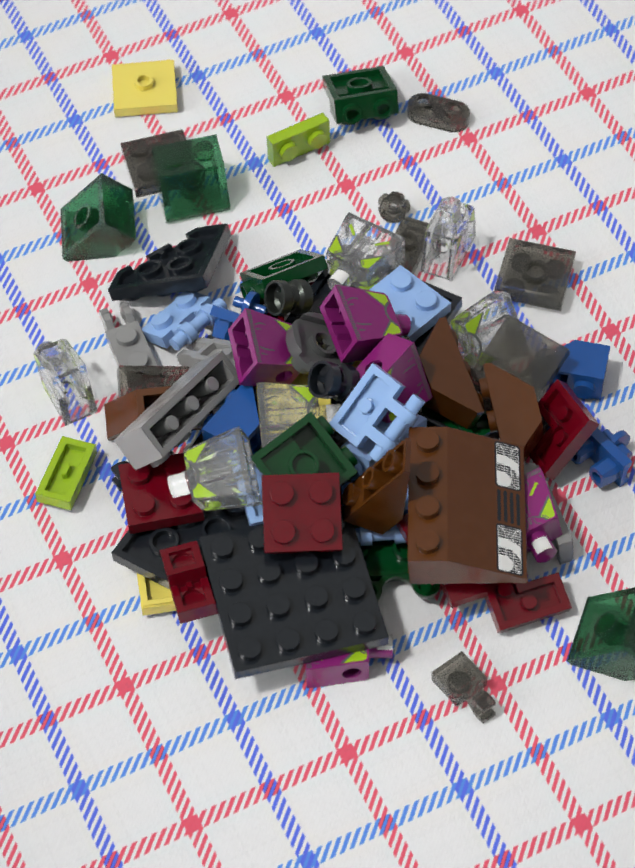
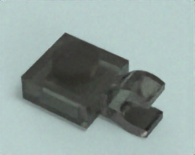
M462 651L431 672L432 681L456 707L467 701L473 714L483 724L496 715L492 709L496 705L495 700L483 690L487 686V677Z

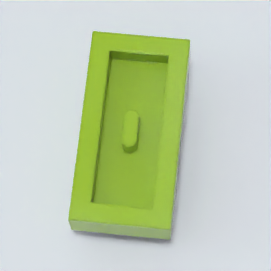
M324 113L266 136L268 160L273 167L330 143V120Z
M62 436L35 493L37 502L72 510L97 455L96 444Z

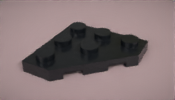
M228 224L197 227L186 233L187 239L181 241L177 246L172 247L168 243L146 255L148 261L140 264L134 270L129 265L119 270L108 288L112 301H135L141 297L154 295L165 297L172 293L183 291L195 293L207 288L231 236Z

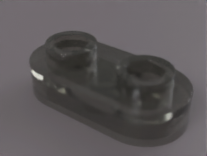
M419 93L409 99L407 115L415 124L455 133L463 131L468 127L470 109L461 101L428 93Z

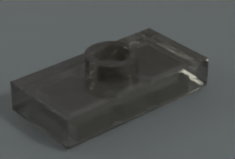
M404 216L395 232L402 240L393 237L385 251L386 254L388 253L390 256L393 255L397 259H401L402 263L384 255L383 257L385 258L382 264L394 269L402 265L414 274L428 247V243H430L435 233V225L431 224L424 246L425 232L429 223Z
M119 365L117 369L118 396L121 397L138 389L172 386L189 370V366Z

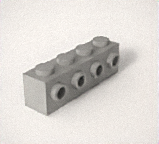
M223 351L194 364L118 435L114 441L133 468L137 470L148 464L154 468L166 461L171 456L169 452L185 442L191 436L190 431L204 423L206 418L211 415L209 412L222 405L227 395L239 384L236 369Z

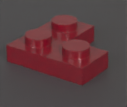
M559 379L553 383L538 402L540 414L549 424L550 428L529 455L533 462L542 469L544 476L552 480L558 476L600 425L571 388Z
M559 572L527 583H485L488 592L485 600L498 634L569 612L572 609Z

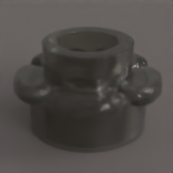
M400 192L385 193L378 200L380 216L387 222H400L404 219L406 213L410 211L409 200H405V196Z

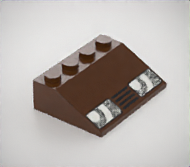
M409 427V439H411L410 476L408 482L409 584L527 583L524 446L450 427Z

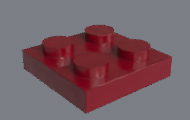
M186 453L171 455L166 461L154 468L150 464L137 470L133 468L131 463L118 465L130 534L204 521L201 498H195L192 490L197 479L195 468L190 463H187ZM187 478L190 493L175 497L176 491L173 482Z
M339 472L262 475L264 554L336 552L343 550Z

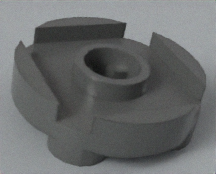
M308 312L303 314L286 331L287 348L293 357L291 359L292 366L302 374L309 373L312 366L318 361H329L335 364L351 366L354 363L340 362L323 315L320 313Z

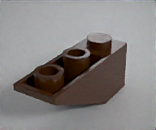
M405 438L396 447L390 449L372 467H368L354 482L346 486L342 495V504L344 505L343 521L383 535L403 519L410 476L411 439Z

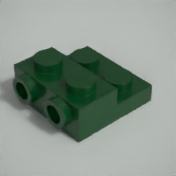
M384 66L322 76L323 88L329 98L330 112L336 124L352 125L363 119L373 118L382 120L393 114H399L397 88Z
M299 249L240 273L243 282L240 284L241 294L245 299L250 291L258 292L260 294V304L264 305V292L269 282L272 280H285L289 282L295 279H303L307 282L319 277L318 272L328 268L325 256Z
M309 412L250 457V460L262 475L339 472L340 487L358 473L354 467L358 464V461L345 445L339 448L331 438L335 434L331 425L322 415L316 418L312 412Z

